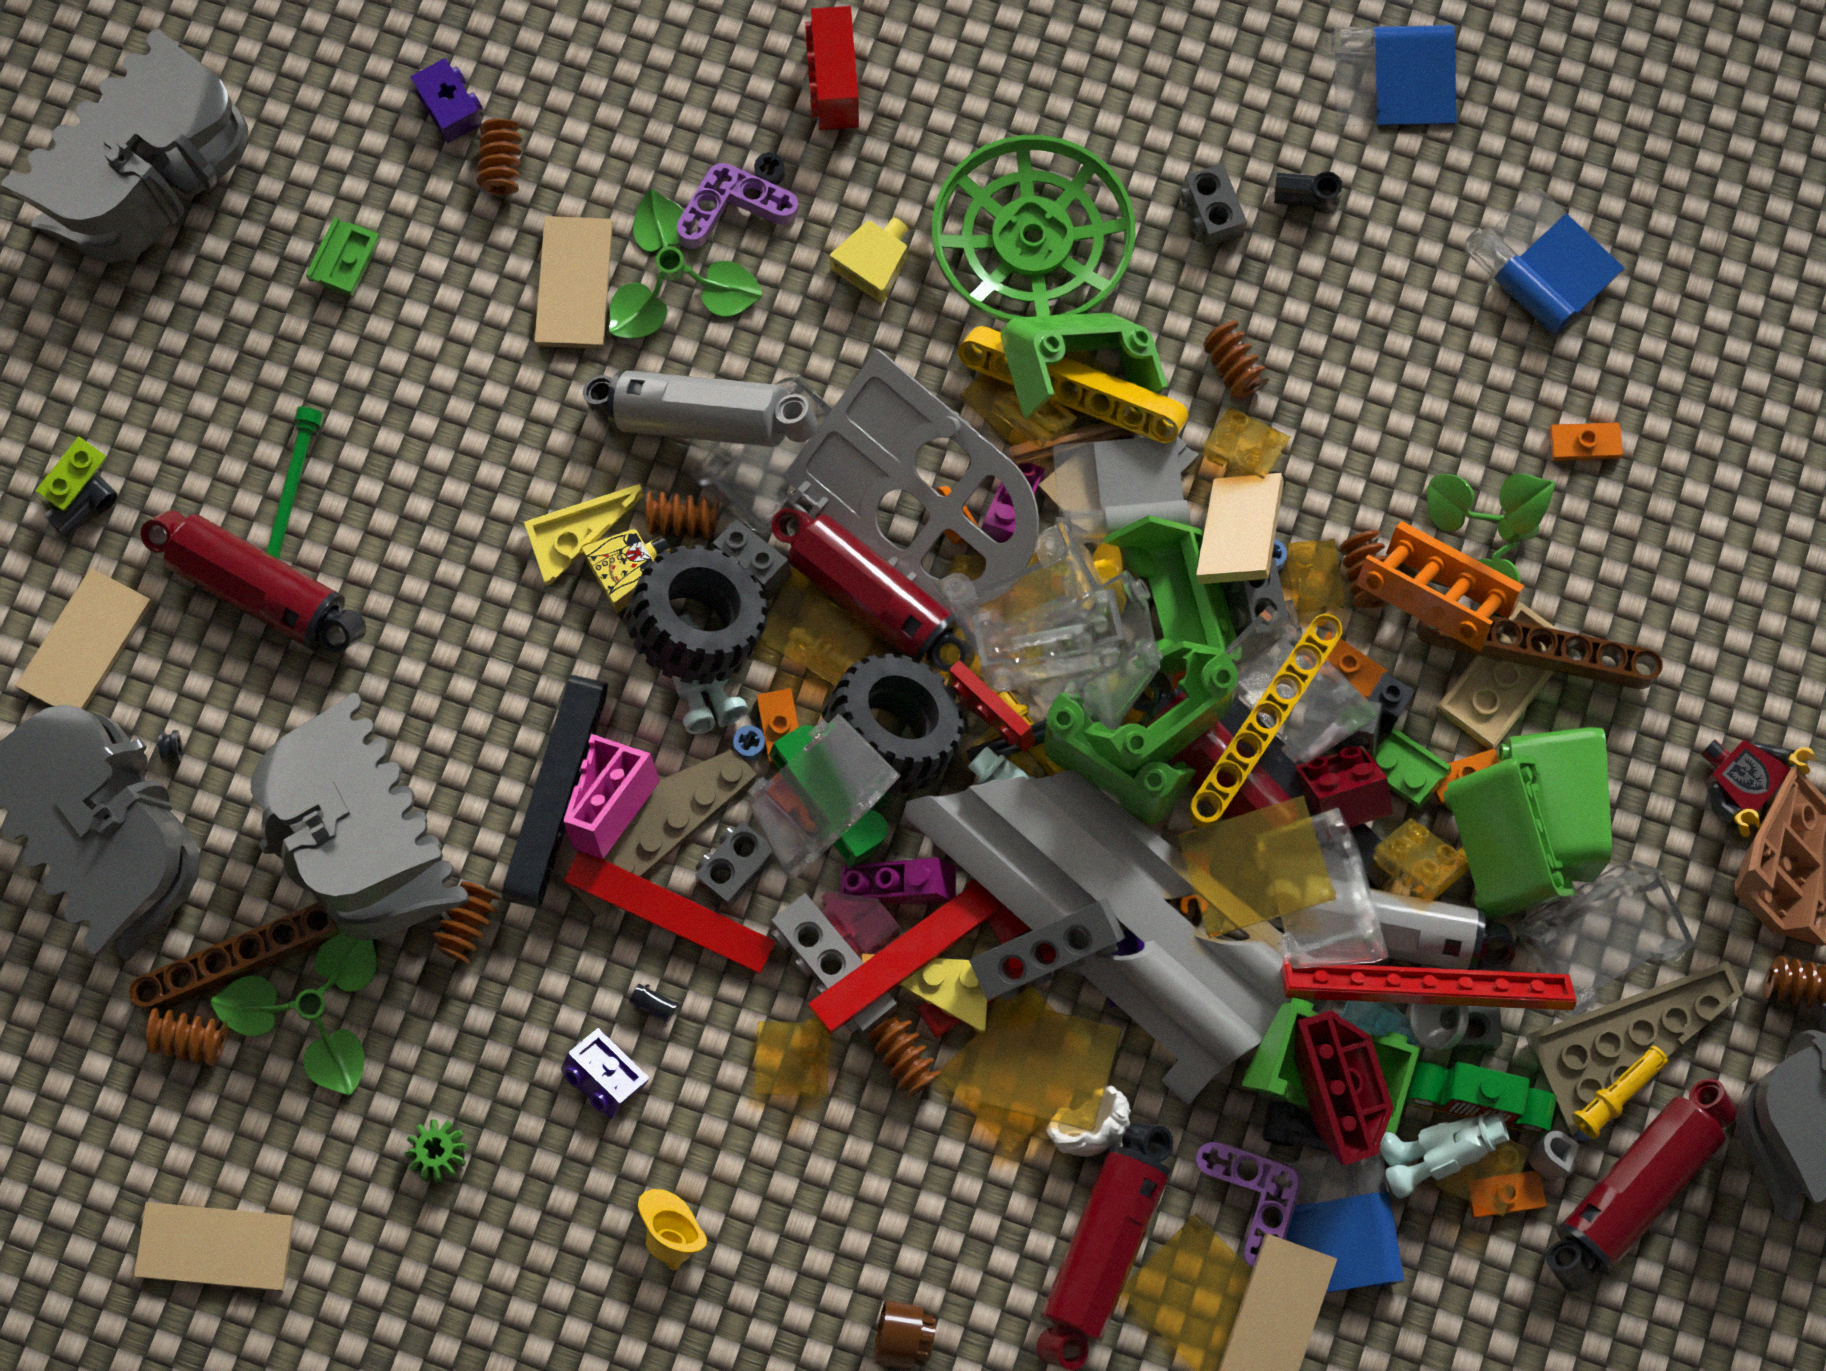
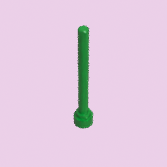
M297 407L294 417L295 429L298 433L266 553L277 559L280 557L311 435L316 434V430L321 428L324 417L321 411L310 407Z

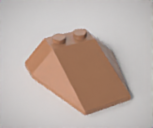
M1795 767L1790 769L1740 864L1738 878L1734 885V894L1770 931L1824 946L1826 945V798L1802 771Z

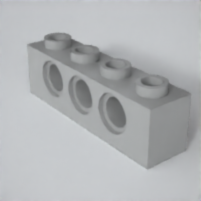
M806 893L771 920L774 929L771 933L772 937L783 950L789 947L797 956L794 963L806 978L812 975L820 984L816 988L819 994H822L863 964L857 954ZM812 932L818 936L819 940L813 947H804L798 941L800 936L804 933ZM827 960H836L842 966L841 970L834 975L824 973L821 967ZM887 993L846 1023L845 1026L851 1033L858 1030L862 1037H864L897 1010V1003Z

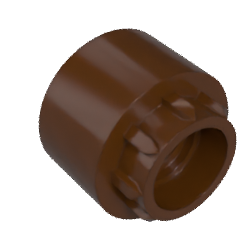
M885 1300L876 1333L873 1363L911 1371L914 1365L924 1366L928 1364L934 1343L936 1319L932 1315L923 1314V1306Z

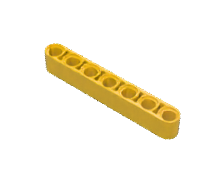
M984 326L972 329L958 348L959 360L968 368L1014 385L1001 342V332ZM1063 357L1056 364L1046 365L1054 390V395L1050 400L1160 443H1171L1177 438L1188 420V411L1182 403ZM1133 407L1138 408L1140 412L1136 411ZM1164 419L1171 421L1172 424H1169Z
M1321 614L1311 622L1188 807V817L1195 826L1208 828L1219 820L1342 635L1341 622L1335 616ZM1319 626L1327 627L1332 633V639L1329 641L1321 640L1316 635L1315 628ZM1296 656H1308L1312 660L1313 668L1309 670L1301 669L1296 663ZM1279 684L1290 686L1293 690V698H1281L1276 692V686ZM1260 713L1269 714L1273 718L1274 727L1269 729L1261 727L1256 721V715ZM1241 742L1250 744L1254 749V756L1251 758L1241 757L1236 750V745ZM1217 773H1230L1235 780V785L1230 788L1222 787L1216 779ZM1201 801L1211 803L1215 809L1214 816H1201L1196 809V804Z

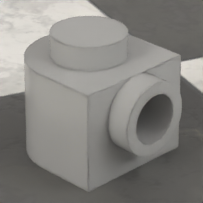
M1551 1131L1530 1145L1528 1160L1536 1172L1553 1183L1561 1177L1567 1178L1573 1172L1577 1165V1161L1574 1158L1580 1144L1560 1131Z

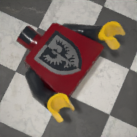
M1714 739L1700 754L1716 768L1705 781L1714 814L1733 826H1738L1740 834L1744 837L1750 835V829L1747 824H1754L1758 828L1760 827L1757 811L1784 782L1791 769L1790 767L1795 765L1804 775H1807L1811 770L1806 763L1802 762L1806 760L1817 761L1812 749L1802 747L1795 751L1777 745L1756 741L1748 742L1746 740H1743L1732 752H1729Z

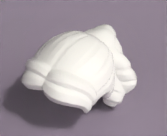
M1108 1086L1105 1090H1096L1092 1096V1101L1086 1102L1080 1110L1073 1112L1070 1109L1060 1108L1047 1125L1046 1131L1049 1138L1052 1139V1142L1062 1153L1076 1156L1098 1155L1111 1145H1118L1122 1142V1137L1130 1126L1128 1116L1131 1110L1129 1109V1103L1122 1092L1117 1091L1113 1086Z

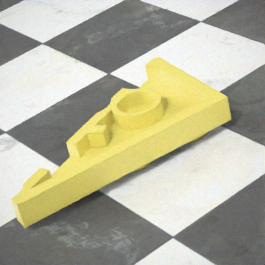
M640 484L524 522L545 586L551 585L583 554L582 547L596 542L643 497Z
M862 954V962H866L875 954ZM935 958L900 984L907 992L929 1004L939 1007L942 1012L960 1019L974 1027V1030L977 1032L985 1033L987 999L969 960Z

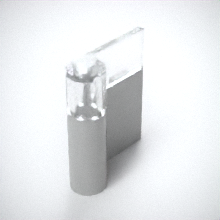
M1150 438L1052 446L1060 516L1055 517L1056 538H1062L1064 545L1105 541V536L1148 515L1191 526L1189 505L1187 500L1183 499L1177 438L1173 442L1166 444Z

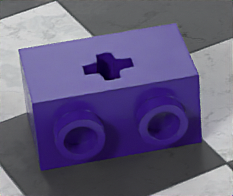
M446 58L410 76L414 92L447 144L482 125L479 112L483 108L474 92L467 93L464 88L466 81L457 66L452 68Z

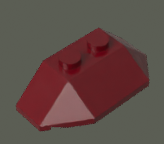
M1332 1010L1296 1021L1294 1061L1316 1131L1341 1166L1378 1155L1381 1146L1380 1142L1386 1132L1394 1107L1371 1036L1341 1018Z

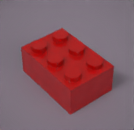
M851 6L811 8V21L805 22L811 117L818 118L819 130L859 128V100Z

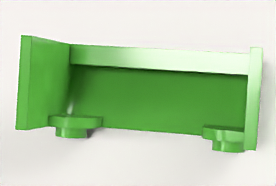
M1089 313L1019 317L1010 320L1001 330V342L1024 419L1031 418L1054 395L1046 365L1058 363L1065 355V352L1118 349L1127 382L1158 394L1168 386L1151 333L1146 328L1115 314Z
M1151 515L1104 537L1105 544L1126 548V562L1130 570L1149 579L1164 639L1154 643L1152 655L1136 661L1138 668L1165 674L1186 671V664L1181 657L1195 647L1226 651L1230 659L1237 657L1239 654V644L1230 618V611L1222 582L1199 584L1196 576L1204 531L1196 527Z

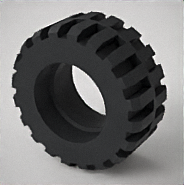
M692 545L690 549H686V546L672 548L671 552L664 551L655 557L654 561L649 562L644 568L629 599L630 603L626 609V619L629 622L627 631L631 639L636 638L633 646L640 655L645 654L647 657L645 662L653 669L657 666L663 670L662 675L670 679L672 676L681 678L680 682L692 684L694 680H699V684L703 685L712 684L715 677L717 681H724L730 678L732 673H738L751 658L766 629L768 605L767 601L762 599L765 593L760 583H754V574L748 567L743 569L739 565L740 560L734 556L728 558L722 555V550L712 548L709 551L704 550V546ZM688 598L706 604L720 617L724 629L719 631H702L687 625L674 613L669 601Z
M880 654L878 659L876 655L862 658L860 662L852 664L832 691L821 714L823 718L821 732L823 736H827L824 743L828 752L834 753L835 757L833 760L840 769L844 767L849 772L848 776L854 781L859 779L865 782V787L876 790L878 787L883 789V793L896 794L898 790L901 791V794L912 793L916 789H924L931 785L933 780L940 776L958 750L965 728L964 720L961 719L963 711L960 703L955 702L957 696L952 687L947 688L944 684L945 679L938 672L934 674L929 671L928 665L923 662H919V664L911 661V657L904 655L894 658L893 654ZM870 709H883L897 715L910 727L915 739H905L889 733L878 724Z

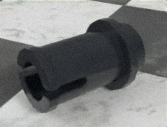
M639 983L629 1000V1003L634 1005V1010L638 1011L640 1008L668 1023L678 1003L651 990V985L646 984L643 986Z

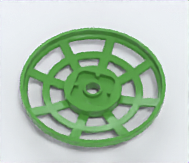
M1019 135L1003 138L987 144L968 155L953 169L943 183L936 199L932 216L933 248L936 260L945 279L953 290L969 305L987 316L1006 323L1013 318L1022 316L1006 314L983 304L982 302L993 291L1014 300L1034 302L1036 316H1050L1048 300H1054L1067 295L1083 283H1086L1100 292L1081 307L1059 315L1085 314L1097 307L1115 290L1124 277L1132 258L1136 237L1135 216L1131 200L1123 183L1114 171L1097 155L1084 147L1062 138L1045 135ZM1030 150L1061 154L1078 161L1083 166L1072 181L1051 172L1032 170ZM1016 152L1018 172L999 177L983 189L968 176L969 173L986 161L1006 153ZM1094 173L1103 180L1113 193L1120 208L1122 218L1102 222L1096 205L1088 194L1082 190ZM1033 182L1050 184L1064 191L1054 202L1044 197L1034 196ZM1019 183L1021 198L1013 200L1004 207L991 198L993 194L1001 189ZM959 186L973 199L964 217L962 235L942 234L945 209L951 195ZM1075 199L1085 209L1091 225L1073 227L1066 210ZM981 207L995 218L992 235H972L974 221ZM1028 230H1037L1041 233L1042 239L1032 243L1028 242L1023 235ZM1124 232L1122 257L1115 274L1109 281L1093 271L1102 254L1104 236ZM1093 238L1092 252L1085 266L1069 257L1073 241ZM944 248L964 249L965 257L971 269L982 281L971 294L961 286L953 275L946 260ZM974 249H994L1002 263L989 275L979 263ZM1061 267L1074 276L1071 281L1063 286L1046 291L1045 274ZM1012 272L1030 276L1033 292L1015 290L1001 283Z

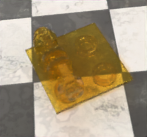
M1229 407L1203 445L1202 455L1207 457V461L1224 467L1226 464L1225 470L1227 471L1231 469L1233 464L1236 465L1234 474L1237 476L1244 469L1242 476L1256 475L1264 479L1267 474H1270V469L1291 437Z
M820 596L798 628L794 627L788 635L789 642L782 650V653L836 686L847 669L855 662L861 661L878 634L856 617Z
M1412 818L1374 848L1376 852L1373 856L1377 861L1376 865L1383 868L1390 875L1395 873L1394 879L1399 880L1406 873L1407 875L1402 883L1405 887L1414 879L1409 889L1420 896L1422 900L1427 898L1430 901L1439 893L1438 887L1468 862L1453 847L1444 843L1428 831L1425 826L1417 823Z
M806 1019L804 1023L758 1021L754 1094L827 1097L830 1035L819 1024L818 1020Z
M1510 1139L1496 1144L1495 1151H1489L1480 1161L1465 1165L1457 1173L1437 1180L1435 1186L1443 1189L1442 1193L1448 1197H1461L1504 1217L1530 1149Z

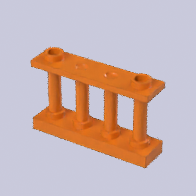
M1403 521L1395 527L1386 552L1389 556L1384 562H1381L1368 555L1365 558L1356 582L1358 587L1479 652L1484 646L1493 623L1489 619L1491 615L1496 612L1509 619L1514 613L1524 589V585ZM1401 563H1404L1419 571V573L1413 579L1396 570V568ZM1434 579L1451 589L1443 595L1427 585ZM1463 595L1481 604L1476 612L1458 603Z

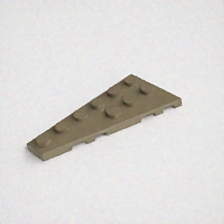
M732 749L661 779L607 853L604 860L643 878L758 778L757 773ZM565 830L553 868L563 881L579 851L573 849L567 830ZM567 884L596 918L611 906V904Z
M1728 961L1532 1032L1526 1036L1549 1092L1557 1096L1555 1106L1570 1138L1580 1130L1574 1123L1572 1114L1576 1110H1583L1594 1099L1593 1095L1597 1090L1607 1089L1651 1046L1658 1047L1667 1057L1670 1056L1743 995Z

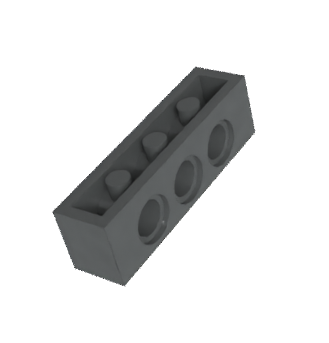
M1106 897L970 959L969 962L986 999L989 1000L998 996L1000 1002L1018 995L1020 993L1018 987L1025 983L1031 982L1032 987H1036L1053 979L1050 972L1063 967L1065 973L1085 965L1083 958L1096 952L1097 957L1101 958L1118 950L1116 943L1124 939L1125 936ZM1076 928L1087 932L1089 943L1086 947L1079 946L1074 941L1073 933ZM1043 943H1048L1055 948L1056 958L1054 961H1048L1043 958L1041 954ZM1010 958H1016L1023 964L1024 970L1021 976L1014 975L1010 971L1008 966Z

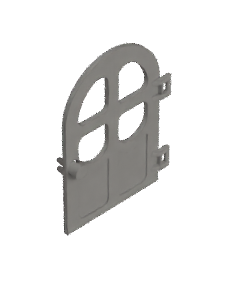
M880 349L875 350L817 428L815 434L809 439L782 476L785 481L796 489V492L788 501V504L793 509L808 513L812 519H815L821 511L829 515L937 602L944 604H976L996 597L1006 591L1020 578L1029 565L1036 548L1039 533V514L1036 499L1029 482L1017 465L971 427L967 420L959 417V413L946 406ZM937 438L953 440L971 458L970 468L948 496L940 495L922 480L916 471L917 453L923 445ZM988 475H993L1000 479L1007 489L1014 507L1015 531L1012 537L1004 543L994 541L968 519L963 512L966 502ZM896 489H902L910 493L928 508L931 514L928 523L907 549L896 547L882 534L878 525L880 503L887 493ZM802 497L813 506L810 512L798 504ZM946 529L955 531L984 556L986 568L977 580L965 583L947 582L931 576L923 568L922 562L924 557Z

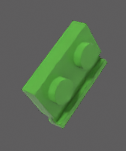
M334 217L306 273L307 279L312 282H319L324 287L353 297L381 241L380 235L350 222H342L339 218Z
M1396 728L1391 731V735L1387 740L1384 739L1376 748L1374 755H1370L1386 775L1389 789L1418 809H1421L1438 789L1446 775L1449 776L1452 772L1449 764Z

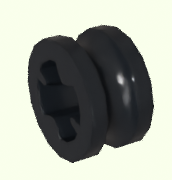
M772 152L763 153L758 156L754 164L755 176L774 185L780 184L785 175L782 158ZM767 164H772V168L776 166L775 174L767 175V171L764 172V166Z
M173 730L172 734H166L165 731L159 732L158 748L162 763H168L171 758L175 759L176 762L182 761L183 749L179 730Z

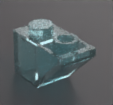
M1347 1001L1340 1015L1341 1018L1364 1032L1385 1037L1386 1032L1391 1031L1407 1036V1044L1415 1047L1419 1044L1412 1034L1410 1020L1391 1003Z

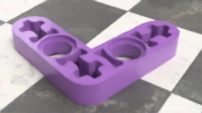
M725 163L716 164L709 169L678 220L677 240L685 248L695 249L701 247L708 239L728 203L776 224L787 225L792 223L797 217L798 199L790 191ZM723 177L728 178V181L722 182L719 187V193L715 191L717 180H721ZM754 188L759 190L762 196L756 200L746 198L743 193L747 189ZM710 200L717 207L712 211L706 212L702 211L698 204L701 201ZM783 204L789 205L788 208H784L782 211L777 210V207H781ZM695 219L699 221L698 233L693 232L691 235H687L686 230L691 231L695 225Z
M1206 1143L1199 1148L1196 1156L1197 1165L1203 1173L1261 1192L1244 1254L1248 1264L1254 1267L1258 1255L1254 1253V1248L1261 1247L1264 1236L1258 1235L1259 1229L1268 1234H1277L1279 1238L1286 1240L1301 1189V1175L1291 1165L1224 1143ZM1215 1148L1218 1149V1156L1226 1160H1232V1153L1236 1154L1237 1156L1231 1165V1175L1226 1173L1230 1167L1223 1164H1217L1212 1169L1210 1167L1211 1161L1206 1159V1154L1213 1153ZM1247 1159L1254 1161L1258 1166V1175L1252 1181L1243 1179L1239 1172L1241 1163ZM1285 1171L1288 1173L1287 1179L1293 1181L1292 1187L1284 1188L1281 1196L1282 1199H1289L1287 1205L1281 1201L1268 1199L1270 1194L1273 1196L1278 1195L1280 1184L1275 1182V1177L1282 1176ZM1271 1206L1280 1209L1283 1215V1221L1277 1228L1267 1226L1264 1221V1212Z

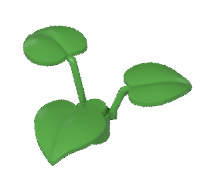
M650 189L637 208L633 232L636 242L644 251L655 252L661 249L656 256L659 274L656 276L655 288L651 293L649 288L642 283L634 282L621 286L611 300L609 331L612 335L624 339L643 338L658 331L664 324L668 314L666 304L656 298L660 293L663 281L665 279L670 281L678 280L684 273L691 276L699 284L706 286L702 292V301L711 313L720 317H732L742 313L761 299L762 291L754 276L737 263L718 261L711 264L708 268L707 279L698 275L689 265H685L681 251L672 247L680 244L677 240V223L684 210L677 203Z
M1520 473L1509 476L1502 484L1499 494L1500 505L1506 513L1504 515H1491L1468 510L1474 501V492L1464 479L1452 474H1440L1434 476L1429 481L1427 487L1428 511L1433 523L1441 530L1447 532L1460 529L1465 522V516L1471 519L1498 522V533L1503 539L1508 541V544L1496 551L1492 556V560L1483 558L1478 561L1520 583V575L1515 565L1509 560H1500V558L1509 550L1518 548L1519 541L1530 540L1536 537L1539 531V524L1551 502L1555 482L1529 474ZM1496 612L1492 614V616L1505 618Z
M340 933L326 941L320 947L315 957V969L320 976L329 980L318 990L307 989L302 991L297 996L296 1001L275 1005L277 992L273 984L266 978L251 975L231 983L226 989L211 999V1005L223 1023L226 1021L230 1029L249 1037L261 1036L273 1029L275 1024L273 1012L296 1009L302 1019L315 1022L322 1039L310 1043L305 1050L303 1065L308 1077L321 1087L345 1095L352 1094L358 1086L364 1070L365 1057L363 1046L359 1038L348 1029H339L330 1036L328 1035L321 1020L326 1010L323 995L334 983L343 991L354 992L365 988L372 981L377 968L373 940L363 941Z

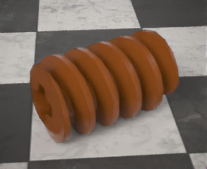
M495 118L486 120L480 127L481 137L479 144L481 148L478 151L480 160L477 164L479 173L476 180L477 184L484 191L498 195H510L519 191V185L514 181H518L520 178V173L515 169L521 166V161L516 157L522 154L521 147L518 144L522 142L523 138L521 134L515 132L520 128L517 122Z
M1237 320L1227 322L1215 328L1208 334L1203 343L1204 351L1210 353L1209 360L1213 365H1217L1216 372L1220 376H1224L1223 384L1226 387H1231L1229 394L1233 399L1245 398L1260 390L1269 381V378H1259L1266 370L1264 366L1255 368L1252 366L1258 361V355L1246 356V353L1252 348L1251 343L1239 344L1245 338V333L1242 331L1233 334V331L1239 325Z
M650 490L645 510L647 531L649 535H654L660 526L662 535L668 536L674 527L676 537L681 538L686 529H688L690 539H696L701 530L704 540L709 541L717 528L720 500L716 497L713 506L709 507L706 496H702L699 505H695L693 496L688 495L685 503L681 504L678 493L674 494L671 502H667L665 492H661L657 501H653Z
M1377 530L1366 531L1345 540L1339 548L1340 553L1345 556L1343 558V565L1349 569L1346 577L1352 582L1350 584V591L1356 595L1353 603L1359 608L1371 609L1390 605V603L1356 585L1363 563L1368 555L1381 562H1384L1387 556L1376 555V553L1385 548L1383 543H1373V540L1381 536V532Z
M463 881L459 886H462L467 892L469 902L458 906L459 908L445 911L451 919L440 920L439 927L445 933L435 932L432 935V939L438 945L434 946L437 950L461 963L469 964L471 961L464 955V951L476 952L478 948L470 940L472 937L483 939L484 935L477 927L478 925H491V922L484 914L485 912L497 913L498 910L491 901L492 899H502L475 883Z
M1777 956L1766 974L1763 988L1765 999H1769L1773 990L1777 991L1778 1002H1783L1787 993L1791 994L1792 1005H1797L1801 997H1805L1806 1008H1812L1815 1000L1818 999L1820 1010L1822 1011L1821 1005L1826 1003V965H1820L1816 969L1813 962H1805L1802 965L1799 959H1791L1787 962L1785 956Z
M154 1007L150 1013L146 1028L148 1052L157 1054L161 1050L165 1057H171L175 1053L180 1060H185L190 1055V1059L194 1063H199L204 1058L206 1065L213 1066L224 1051L228 1038V1023L225 1021L220 1031L216 1030L215 1019L211 1018L207 1026L203 1028L201 1016H196L192 1024L189 1025L186 1013H182L178 1021L174 1022L172 1010H168L164 1018L160 1019L159 1008Z
M896 1016L872 1030L867 1035V1039L870 1042L879 1041L874 1048L876 1054L887 1053L882 1060V1064L886 1067L895 1065L889 1075L891 1079L902 1078L897 1085V1089L901 1092L910 1090L905 1098H909L933 1084L942 1072L941 1070L928 1071V1068L934 1062L933 1057L921 1059L920 1056L927 1049L926 1045L914 1047L913 1043L919 1037L918 1032L907 1035L905 1031L912 1022L910 1020L899 1022V1016Z

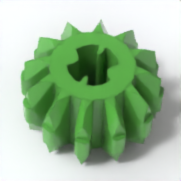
M431 1119L429 1131L421 1124L416 1126L417 1131L421 1134L419 1139L410 1135L407 1138L411 1145L416 1146V1148L408 1149L404 1152L406 1158L415 1159L411 1162L409 1168L412 1172L422 1169L420 1178L424 1181H427L433 1172L435 1181L441 1183L443 1181V1171L445 1170L449 1176L454 1178L457 1174L451 1166L454 1163L459 1166H465L466 1164L465 1159L457 1155L468 1151L467 1144L458 1143L464 1134L461 1130L451 1133L453 1124L450 1121H446L439 1130L438 1121ZM437 1143H440L444 1153L441 1157L436 1154V1159H432L433 1156L430 1154L429 1149L432 1145L437 1148Z

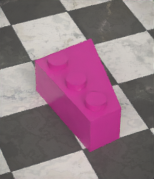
M591 734L589 740L590 750L587 759L582 762L580 768L582 775L578 786L574 787L564 818V824L573 849L604 859L660 780L651 753Z

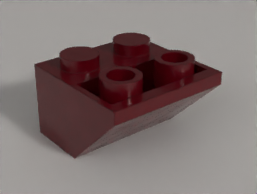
M1363 745L1346 747L1340 752L1324 757H1314L1305 763L1295 766L1312 816L1325 835L1393 814L1388 779Z

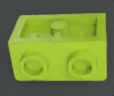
M78 436L35 490L40 501L49 508L56 506L60 510L66 511L106 461L105 454Z

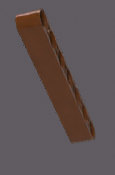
M1492 615L1489 619L1493 623L1480 652L1440 630L1431 629L1427 623L1420 619L1416 625L1418 638L1428 645L1633 689L1648 688L1663 669V661L1660 655L1650 649ZM1496 635H1507L1512 644H1501L1497 640ZM1531 642H1541L1545 646L1546 652L1539 653L1535 651L1531 646ZM1566 649L1576 650L1580 654L1581 660L1571 659L1567 655ZM1608 656L1612 658L1616 667L1609 668L1605 666L1601 661V657ZM1636 664L1646 665L1651 675L1641 674L1637 670Z
M317 902L143 974L131 983L129 995L132 1002L144 1012L151 1013L154 1007H158L159 1012L320 946L342 932L335 927L320 903ZM317 917H328V924L324 929L320 931L312 930V923ZM287 930L294 931V938L289 944H278V937L282 932ZM253 944L260 945L259 954L255 958L244 959V952L248 946ZM219 958L226 960L225 968L221 972L216 974L210 973V966L213 961ZM186 972L191 973L190 983L183 988H177L176 980L178 976ZM148 987H157L155 998L150 1002H142L141 997L144 990Z

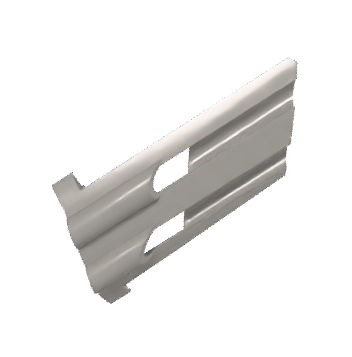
M1075 770L1061 771L1058 774L1038 779H1027L1023 776L968 786L967 790L956 794L936 797L925 796L906 802L905 817L1032 930L1107 897L1115 917L1145 943V948L1136 954L1126 956L1108 954L1098 958L1095 952L1084 957L1085 965L1076 969L1178 1059L1175 1065L1161 1079V1082L1187 1105L1191 1103L1216 1074L1259 1046L1282 1003L1291 1002L1292 998H1285L1280 972L1283 962L1346 964L1329 948H1326L1316 960ZM1198 894L1248 939L1243 941H1227L1206 936L1168 904L1166 900ZM1076 928L1073 933L1074 941L1079 946L1086 947L1089 943V936L1082 929ZM1301 999L1312 1003V1011H1315L1317 1013H1319L1321 1009L1329 1001L1318 999Z

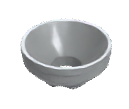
M1412 1004L1409 1016L1410 1027L1415 1040L1422 1047L1434 1051L1448 1050L1456 1046L1463 1038L1469 1020L1467 1006ZM1453 1008L1457 1014V1022L1452 1029H1449L1446 1024V1015Z

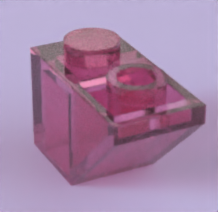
M830 892L821 896L824 908L820 911L833 927L838 924L846 935L843 939L856 954L859 952L861 955L874 954L900 935V926L877 898Z

